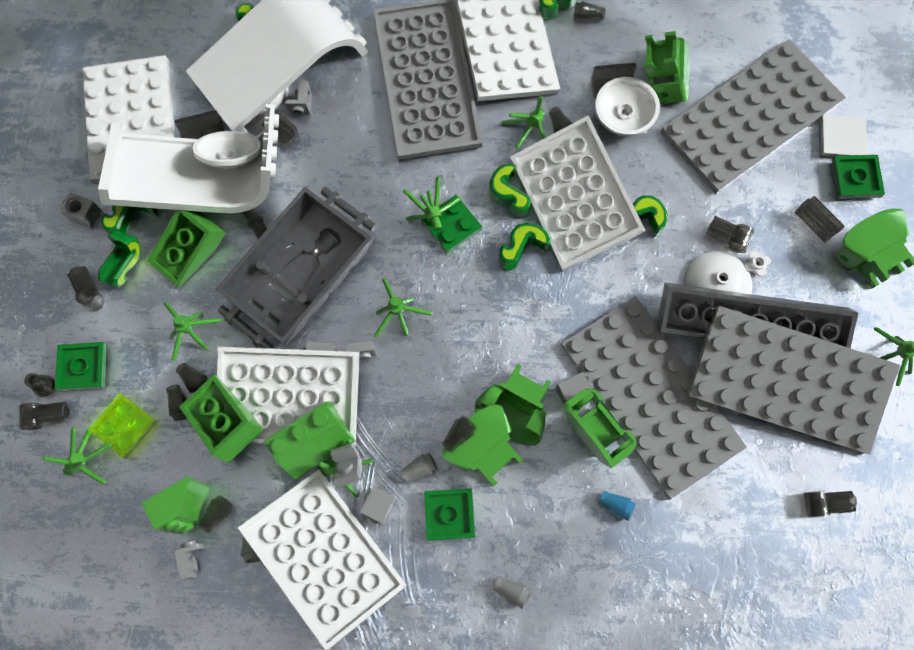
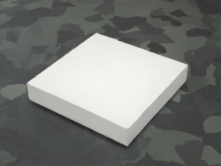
M823 115L820 118L821 156L867 155L866 118Z

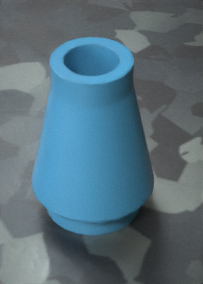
M606 491L603 492L598 503L620 520L625 519L629 521L636 506V503L632 502L631 498Z

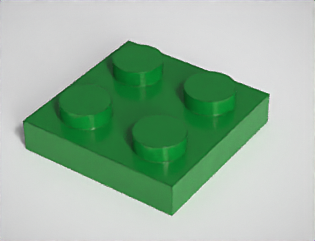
M843 155L833 157L832 166L838 199L882 198L885 195L878 155Z
M454 195L453 197L445 201L443 204H441L439 208H442L452 200L456 199L458 196ZM461 200L441 213L440 222L442 229L434 231L431 222H428L427 219H421V222L447 254L482 230V225Z
M104 342L57 345L55 390L73 391L105 388L107 344Z
M472 488L424 491L427 541L475 538Z

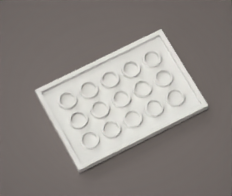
M455 0L477 101L559 93L560 86L542 14L539 11L538 0Z
M164 55L83 67L89 179L94 184L100 182L112 123H121L123 133L175 137L169 60Z
M589 115L510 156L513 164L516 165V170L528 196H530L531 203L542 227L550 237V244L563 271L645 232V228Z
M218 347L217 377L250 411L263 428V431L250 443H264L266 439L327 401L333 403L356 440L360 352Z
M320 470L314 472L238 527L240 533L324 650H329L407 586Z

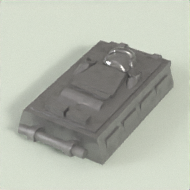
M304 187L215 288V290L234 304L231 310L222 305L218 309V313L224 317L225 322L229 325H234L249 337L257 348L274 349V346L267 341L270 334L284 346L291 339H294L307 324L310 316L318 311L328 299L327 296L340 285L348 275L349 270L356 266L373 243V237L361 228L366 227L373 232L377 224L371 221L370 216L366 213L359 212L343 200L338 192H333L329 188L324 187L321 194L327 199L323 201L308 188ZM333 206H338L340 209H342L344 212H346L348 215L354 218L355 221L351 222L349 219H347L345 216H343L341 213L335 210ZM241 312L261 326L262 330L257 333L239 318Z

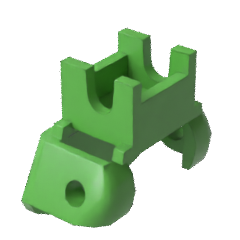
M676 31L665 32V40L659 41L655 40L653 34L645 35L647 46L644 67L648 75V82L656 92L659 102L662 104L687 102L690 74L688 42L684 38L678 37ZM674 75L675 82L655 84L654 82L655 77Z
M899 208L882 210L862 220L845 234L842 240L843 246L835 252L836 258L842 265L853 269L855 272L860 270L872 289L880 285L876 279L877 277L882 283L891 278L887 271L893 268L897 274L905 271L901 264L902 262L907 268L914 265V258L904 245L907 243L906 238L910 235L905 211Z
M517 363L507 383L493 384L477 398L474 412L476 413L490 405L497 404L502 406L512 430L509 434L510 440L526 446H536L542 440L547 413L543 411L544 404L540 402L551 382L546 380L544 386H541L519 374L521 365Z
M588 388L581 390L562 405L566 419L572 426L571 428L577 432L592 451L593 456L612 469L634 451L636 439L629 430L624 432L601 404L604 398L597 390ZM593 400L596 407L580 418L578 410ZM620 437L626 441L612 453L608 454L610 451L609 449L606 450V448Z
M497 404L487 406L469 417L451 434L442 451L444 459L465 471L470 469L476 471L479 469L493 486L497 482L492 476L512 458L518 464L523 461L508 443L511 439L509 434L512 430L502 406Z

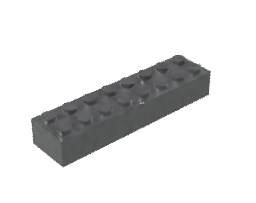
M664 282L657 325L659 331L663 333L706 338L716 306H722L851 348L859 313L849 307Z

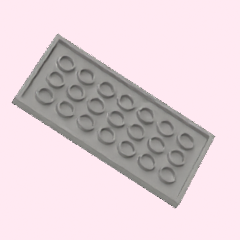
M434 0L374 9L398 160L483 147L455 0Z
M788 39L662 128L661 133L717 194L814 124L823 115H826L843 103L846 97Z
M636 296L561 344V347L580 373L583 372L585 377L591 379L594 389L604 398L601 404L624 432L629 430L636 439L634 451L669 500L747 448L716 404L687 395L694 374L664 333L659 331L658 325Z
M716 306L687 395L870 455L900 364L722 306Z

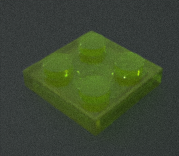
M119 393L88 430L106 445L111 443V449L122 458L127 459L158 421L124 394Z

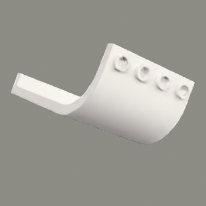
M261 0L186 70L232 131L248 133L244 126L266 107V104L271 103L313 63L330 50L340 46H352L362 57L369 53L364 46L367 42L359 33L355 35L352 32L355 28L347 19L343 21L340 18L343 14L336 5L331 7L328 4L331 0Z
M266 104L264 128L256 136L261 143L259 155L251 162L232 169L212 167L196 159L193 154V144L198 139L123 133L121 123H112L98 186L101 204L214 213H240L257 207L267 198L270 191L271 177H275L276 164L272 163V160L276 161L277 147H274L273 144L278 143V130H274V128L279 127V114H275V105Z

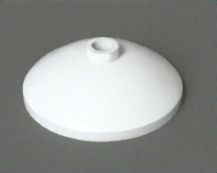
M620 77L607 82L600 89L595 101V112L600 123L612 133L621 136H636L648 131L655 124L660 112V102L654 89L646 82L633 77Z
M239 131L211 133L199 138L193 144V154L196 159L206 165L221 169H232L245 165L254 160L261 151V143L257 137Z
M714 251L698 256L692 261L685 273L684 285L747 294L752 293V279L749 271L746 270L745 265L738 258L725 252ZM719 276H724L726 281H721Z

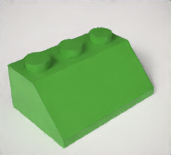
M327 401L272 435L264 443L275 461L290 476L297 479L316 467L319 462H324L330 458L332 449L342 447L348 439L352 440L351 444L356 440L333 403Z
M187 476L141 504L154 530L184 535L195 528L194 525L200 522L210 487L204 482Z

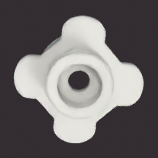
M752 251L749 254L750 259L745 264V268L751 274L764 276L767 273L766 267L771 263V260L768 256L763 257L756 251Z

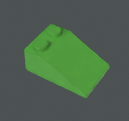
M176 210L147 261L177 287H180L215 252L226 233L200 211Z
M215 374L179 406L210 453L227 463L263 431V428L250 411Z

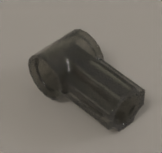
M714 216L706 234L727 243L728 248L734 252L745 253L755 231L748 225H735Z
M76 266L70 269L67 276L75 291L76 301L91 312L99 311L104 306L105 300L99 293L86 266Z
M66 402L50 404L23 403L19 405V429L37 430L41 429L44 425L68 423L70 418V409Z
M813 491L803 493L808 518L830 516L835 513L856 512L858 503L852 491L828 493L826 491Z

